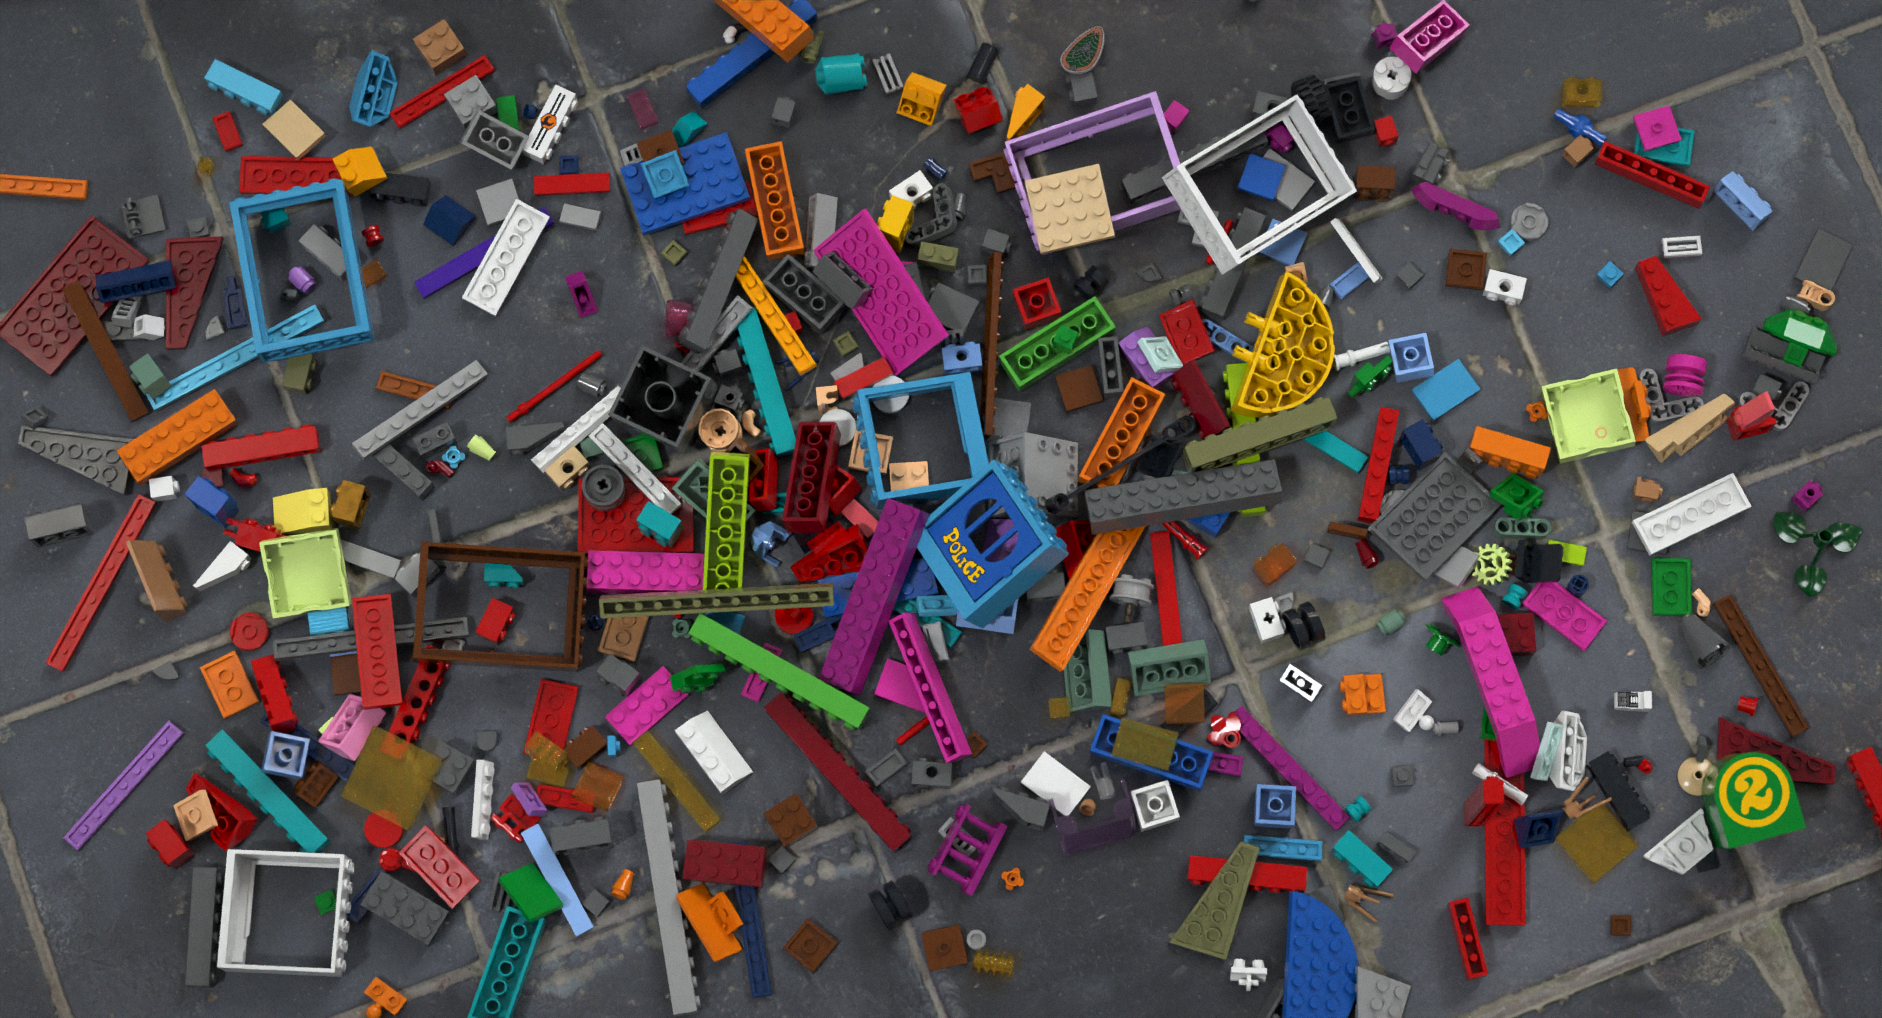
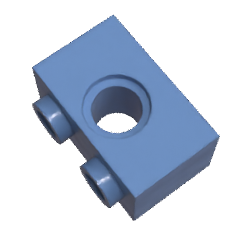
M967 342L962 346L949 344L942 348L945 375L982 370L980 344ZM959 354L967 356L964 361H960L956 357Z

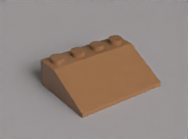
M126 541L154 612L165 622L187 614L185 608L188 605L185 598L179 595L178 590L181 588L177 579L173 580L171 573L174 571L170 562L166 563L164 556L167 554L163 545H159L156 541Z

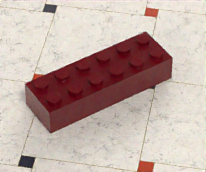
M799 422L782 517L787 533H825L841 439V432L836 422Z

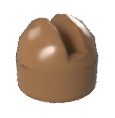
M1085 799L1081 803L1079 810L1085 816H1092L1096 810V804L1092 799Z

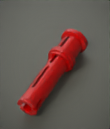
M1176 521L1161 523L1183 543L1184 549H1188L1195 555L1196 560H1199L1209 549L1208 546H1204L1196 539V535H1190ZM1168 523H1171L1178 531H1180V534L1175 529H1173Z

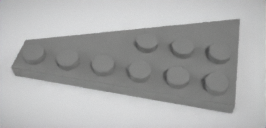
M1355 966L1357 984H1355V992H1357L1355 1018H1401L1411 986Z

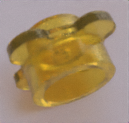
M200 156V161L197 164L198 168L209 177L211 176L210 172L215 169L214 165L208 157L203 158Z

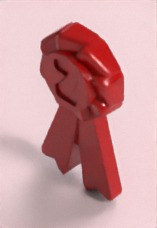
M387 848L381 852L379 865L384 871L395 872L402 867L417 873L399 854L397 849Z

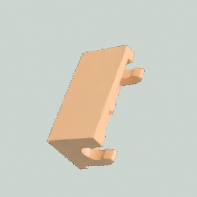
M837 385L816 387L819 415L837 409V407L828 406V404L838 400Z

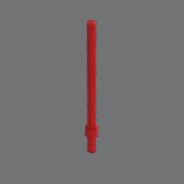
M598 350L529 401L518 405V409L506 417L507 420L511 423L521 415H526L530 412L529 409L602 357V354Z

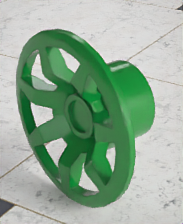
M1428 623L1425 624L1433 632L1426 646L1435 653L1442 656L1449 644L1459 648L1462 647L1452 636L1448 638L1447 633L1440 634L1439 628Z

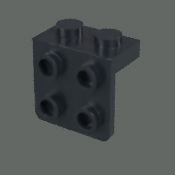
M1149 434L1143 447L1157 440L1158 437ZM1163 442L1137 458L1132 468L1143 475L1155 478L1169 477L1173 473V466L1176 460L1182 454L1183 445L1180 443L1167 444Z
M1518 540V547L1516 548L1517 559L1514 567L1515 577L1524 583L1558 582L1561 578L1563 546L1560 544L1533 545L1527 540Z

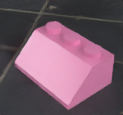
M349 694L318 742L343 758L355 761L361 754V750L367 741L372 737L377 726L382 722L386 712L381 708L363 710L362 697Z

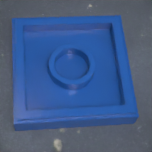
M1250 154L1237 189L1273 201L1285 165Z

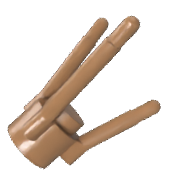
M1585 777L1572 795L1564 801L1566 806L1562 809L1571 820L1574 818L1578 819L1582 815L1612 800L1607 798L1584 810L1582 807L1596 798L1595 794L1580 804L1576 800L1572 802L1589 780L1588 777Z
M1350 884L1344 899L1349 900L1347 904L1356 908L1374 923H1377L1378 920L1355 902L1360 903L1362 898L1369 902L1380 904V901L1364 895V892L1394 897V894L1361 887L1357 884L1355 886Z

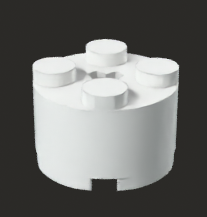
M1399 57L1382 59L1377 63L1373 72V90L1379 96L1381 95L1389 100L1403 96L1411 80V70Z

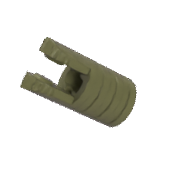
M819 31L816 40L811 41L802 49L799 57L801 61L809 64L816 63L825 31Z

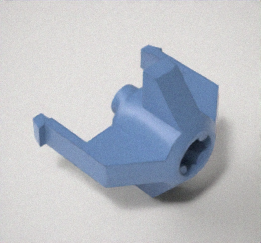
M771 521L756 527L750 537L755 555L774 565V567H778L781 562L767 555L769 549L772 550L774 548L776 537L786 542L787 537L791 533H787L786 529Z

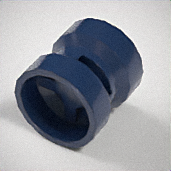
M1395 465L1388 467L1389 485H1395L1397 481L1402 484H1409L1408 465H1402L1398 469Z
M1584 575L1573 576L1568 582L1567 591L1575 597L1582 596L1589 587L1588 579Z

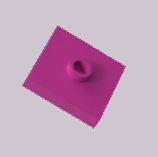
M1670 106L1633 116L1644 152L1681 141Z

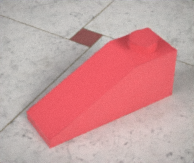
M1768 391L1763 392L1737 409L1734 419L1742 430L1764 423L1775 408Z

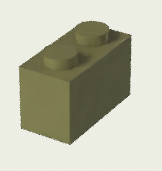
M921 241L918 266L955 272L959 255L958 248Z
M307 354L288 358L281 385L284 390L307 395V391L311 389L313 379H311L312 372H315L317 368V361L314 355Z

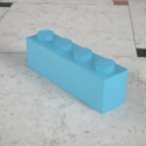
M216 59L204 78L208 84L207 86L212 90L218 91L219 89L224 92L225 96L231 99L237 98L241 100L240 102L247 107L253 106L263 115H267V113L273 115L284 98L280 90Z

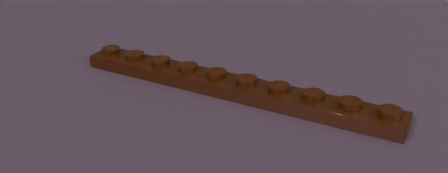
M994 252L989 256L980 410V423L984 440L992 436L995 431L993 416L996 412V405H994V398L997 394L995 380L998 376L996 361L999 357L997 343L1000 339L998 325L1001 320L999 307L1002 302V296L999 294L1003 283L1000 275L1004 265V261L1001 259L1002 253Z

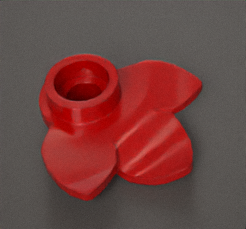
M1231 712L1227 719L1220 715L1211 716L1213 732L1206 736L1207 739L1216 746L1225 745L1229 748L1238 746L1241 742V735L1239 733L1241 721L1237 714ZM1229 735H1234L1235 740L1230 741Z

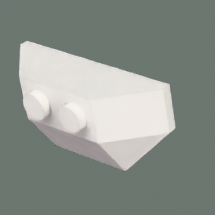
M1561 711L1554 723L1564 725V729L1549 777L1557 788L1574 791L1585 776L1587 735L1580 721L1579 714Z

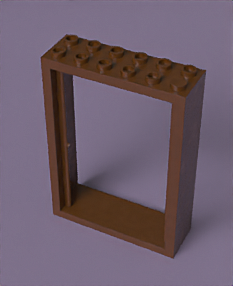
M421 542L413 662L576 672L578 667L581 668L582 654H579V648H582L584 635L580 634V629H583L585 615H581V610H584L586 605V596H582L583 591L587 588V577H584V572H587L588 558H585V552ZM428 559L569 569L564 657L495 653L494 650L479 652L422 648Z

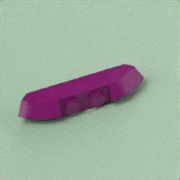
M1428 182L1418 184L1411 189L1415 198L1431 211H1434L1436 208L1442 214L1453 215L1461 222H1469L1468 227L1477 230L1500 228L1498 216L1491 209Z

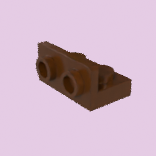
M317 761L308 766L307 774L303 779L296 782L295 790L293 791V793L314 808H316L339 777Z

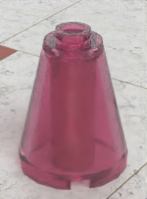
M673 299L667 300L665 317L667 318V324H665L666 337L680 336L681 330L687 325V315L693 310L694 305Z

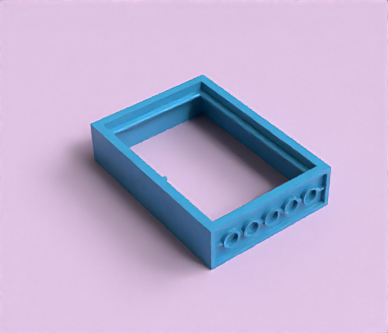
M330 179L327 183L320 184L315 182L307 187L295 186L287 191L275 190L272 194H256L252 198L246 199L241 197L229 202L255 350L262 363L375 341L348 190L343 180ZM333 198L356 326L269 343L259 283L261 282L257 277L247 215Z

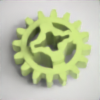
M1486 544V549L1480 546V552H1474L1480 557L1473 568L1475 572L1472 575L1478 577L1477 581L1480 583L1484 581V584L1488 586L1491 582L1492 585L1496 586L1497 580L1503 583L1502 577H1509L1506 572L1512 571V568L1508 566V564L1512 563V560L1507 559L1510 554L1504 552L1505 548L1500 547L1498 549L1497 544H1493L1492 547L1490 544ZM1486 560L1492 562L1493 566H1495L1496 569L1493 567L1491 568L1490 565H1488V563L1486 562Z

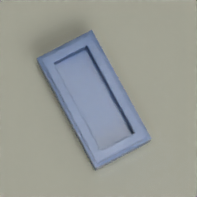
M1357 262L1329 284V286L1334 289V293L1342 300L1370 277L1361 264Z

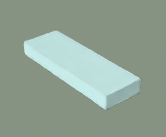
M1547 722L1531 778L1542 781L1548 780L1564 725Z

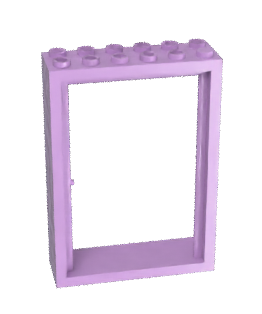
M1156 91L1005 142L1006 148L1003 150L1008 164H1012L1009 166L1014 182H1018L1015 183L1019 198H1023L1020 203L1025 216H1029L1026 218L1031 234H1035L1031 237L1037 251L1040 249L1025 181L1031 180L1024 157L1087 136L1091 138L1093 134L1155 114L1174 169L1180 165ZM1171 196L1111 216L1113 229L1117 231L1180 210L1181 208L1175 198Z

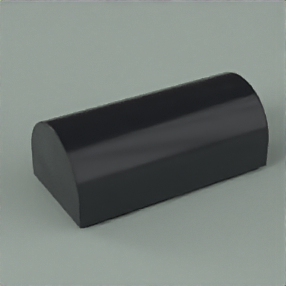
M982 43L966 78L984 85L999 50L991 44Z

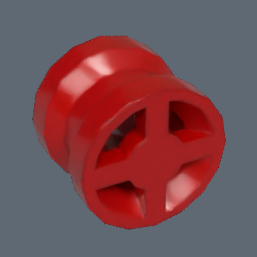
M378 225L369 226L362 230L361 233L366 238L365 243L367 247L377 246L384 241L383 236L379 233L380 228Z

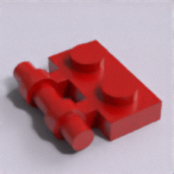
M512 793L499 807L504 812L501 818L496 813L490 818L498 829L504 830L512 841L515 840L519 844L524 841L523 836L520 834L522 829L527 830L538 824L541 820L539 816H529ZM509 818L517 823L514 829L506 823Z

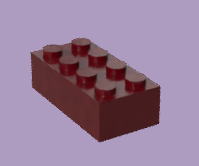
M687 839L683 879L691 882L763 889L768 850L765 847Z

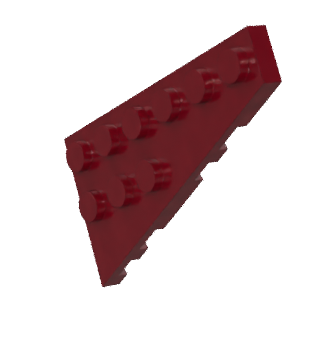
M223 236L166 239V261L171 260L176 288L166 290L167 350L187 349L224 240Z
M1718 718L1716 761L1724 756L1735 753H1763L1781 762L1788 770L1793 782L1834 785V764L1815 756H1810L1796 748L1786 746L1784 743L1760 733L1745 729L1738 724H1733L1724 718Z

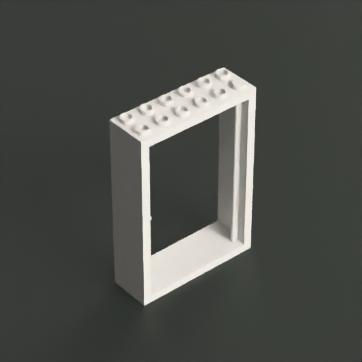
M1295 95L1178 165L1162 177L1222 275L1357 192L1353 181L1346 174L1344 166L1339 163L1334 150L1326 142L1324 134L1318 129L1314 118L1308 113L1304 102L1298 95ZM1283 121L1328 194L1282 223H1276L1274 228L1236 250L1190 175L1278 122Z

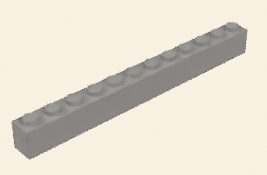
M660 779L637 783L673 1015L676 1017L698 1013L701 1003L700 997L695 995L694 989L698 988L697 978L692 976L691 970L695 968L693 957H689L688 949H692L690 937L686 938L685 930H689L687 918H683V909L676 899V895L679 891H682L681 880H677L676 872H679L678 861H674L673 853H676L675 842L670 839V834H673L672 823L667 820V815L670 814L669 804L664 802V796L667 795L666 785L662 784Z

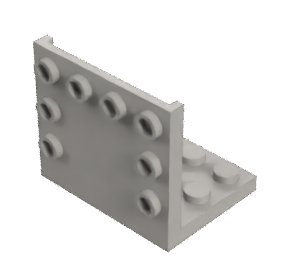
M1027 432L988 442V463L994 459L999 463H1005L1008 468H1014L1019 475L1017 477L1018 480L1027 486L1029 496H1033L1038 504L1036 506L1038 509H1041L1046 514L1072 519L1078 517V494L1069 499V506L1065 510L1056 514L1048 512L1045 506L1048 498L1058 493L1066 495L1078 487V443ZM988 500V510L997 503V500ZM1002 507L991 518L1007 515V512Z

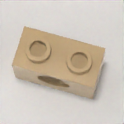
M573 445L547 467L545 472L562 491L564 488H570L578 476H584L589 470L590 464ZM572 466L574 469L571 473H565V467Z

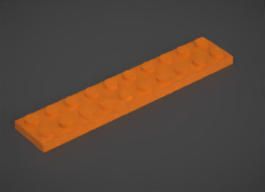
M1146 526L1095 535L1029 650L1061 672L1065 669Z

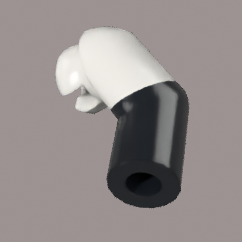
M741 23L730 25L723 34L725 42L733 43L736 33L745 32L747 28Z

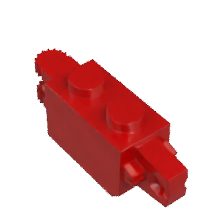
M227 518L226 523L239 527L238 532L230 529H224L223 531L224 535L236 538L235 545L261 552L259 542L262 540L285 537V535L280 534L281 530H277L276 526L271 524H265L264 526L251 518L243 521Z

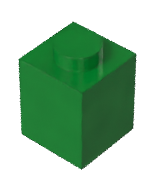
M1061 325L1053 340V348L1070 355L1078 339V332Z

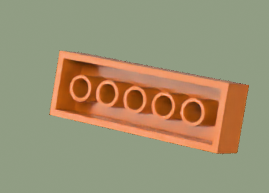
M714 0L715 3L787 63L814 39L810 26L779 0Z
M782 141L746 148L745 153L767 261L783 259L787 254L791 257L805 254Z
M1131 377L1079 475V482L1086 483L1138 451L1165 400L1164 393ZM1131 462L1090 488L1120 485Z
M213 389L117 450V453L140 487L148 482L149 479H153L202 448L201 445L218 438L235 427L237 422L217 391Z

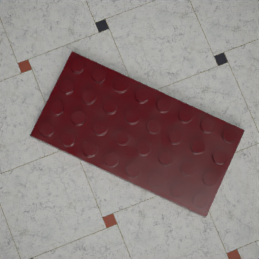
M90 216L1 320L0 337L53 377L87 337L62 288L79 280L101 320L117 300L106 303L100 302L96 290V276L145 266L150 261L106 226Z

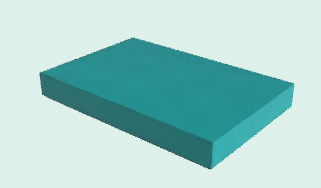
M1678 128L1681 137L1680 142L1644 152L1638 132H1636L1634 154L1655 163L1689 168L1695 130Z

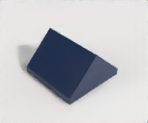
M445 195L431 205L423 225L454 246L476 216Z
M1562 810L1515 818L1514 824L1519 847L1527 848L1554 843L1563 814Z

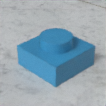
M1609 261L1596 276L1611 288L1624 273Z
M615 735L607 736L609 758H617V752H621L620 741H617Z

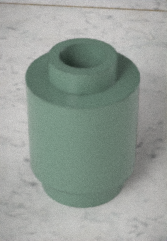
M1393 609L1381 617L1376 625L1383 636L1391 635L1405 625L1403 621L1406 618L1400 610L1396 611Z

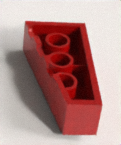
M273 654L252 660V669L271 730L283 734L296 731L295 724L298 723L296 713H292L290 707L293 706L290 694L286 695L285 692L287 684L285 678H281L279 671H282L280 662L275 661Z

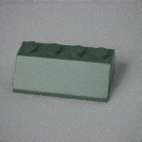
M1086 630L1064 669L1068 713L1097 711L1112 707L1105 634L1102 630Z
M1204 639L1128 652L1129 668L1135 696L1211 684L1208 651Z

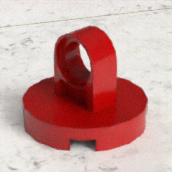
M812 608L775 609L776 624L781 631L790 635L801 632L812 624Z

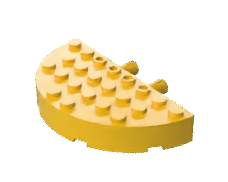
M1287 271L1278 279L1265 318L1257 316L1250 311L1245 317L1244 323L1259 329L1253 351L1246 350L1239 345H1236L1233 350V357L1247 362L1244 376L1231 412L1256 418L1267 415L1273 417L1281 410H1293L1295 406L1304 403L1316 393L1330 372L1334 359L1335 345H1333L1334 331L1328 312L1316 293L1313 294L1306 287V283Z

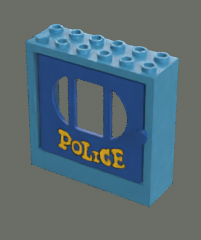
M994 459L929 515L917 545L918 550L963 619L982 629L1069 555L1065 549L1067 545L1061 538L1057 537V530L1050 523L1048 524L1046 514L1037 508V501L1033 496H1029L1027 486L1018 480L1017 477L1019 475L1012 467L1008 468L1005 463H999ZM989 499L997 500L996 504L966 529L968 515L978 503ZM1003 507L1013 521L1014 526L981 554L971 540L970 535ZM1018 532L1017 544L1009 556L997 562L987 561L989 556Z

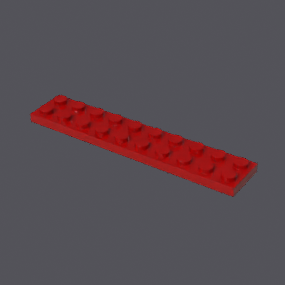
M1484 739V767L1492 772H1497V775L1524 792V773L1506 779L1500 763L1497 741ZM1505 794L1504 804L1484 826L1485 925L1525 926V848L1519 847L1514 824L1515 818L1525 816L1524 803L1521 806Z

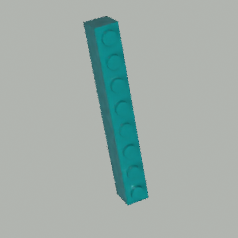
M753 307L735 329L738 330L740 337L736 338L739 348H744L745 354L742 355L745 366L749 365L751 372H747L750 383H754L756 387L753 390L755 400H760L761 407L758 410L761 419L765 418L767 425H764L766 436H771L770 449L774 454L776 453L777 458H782L794 454L796 438L756 308Z
M221 730L205 745L209 749L206 753L214 761L218 759L222 763L220 767L227 774L231 772L235 776L233 781L240 788L244 786L248 790L246 794L253 801L257 799L262 804L259 808L266 815L270 813L275 818L273 822L279 829L284 827L288 831L286 836L293 843L297 841L301 845L299 849L302 853H320L331 842L265 773L261 772V768L224 730Z

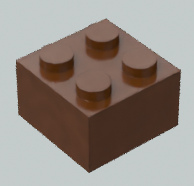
M1357 166L1354 175V185L1357 192L1354 193V199L1359 201L1377 199L1378 202L1391 200L1395 191L1396 167Z
M797 793L763 813L785 849L818 829L816 822Z

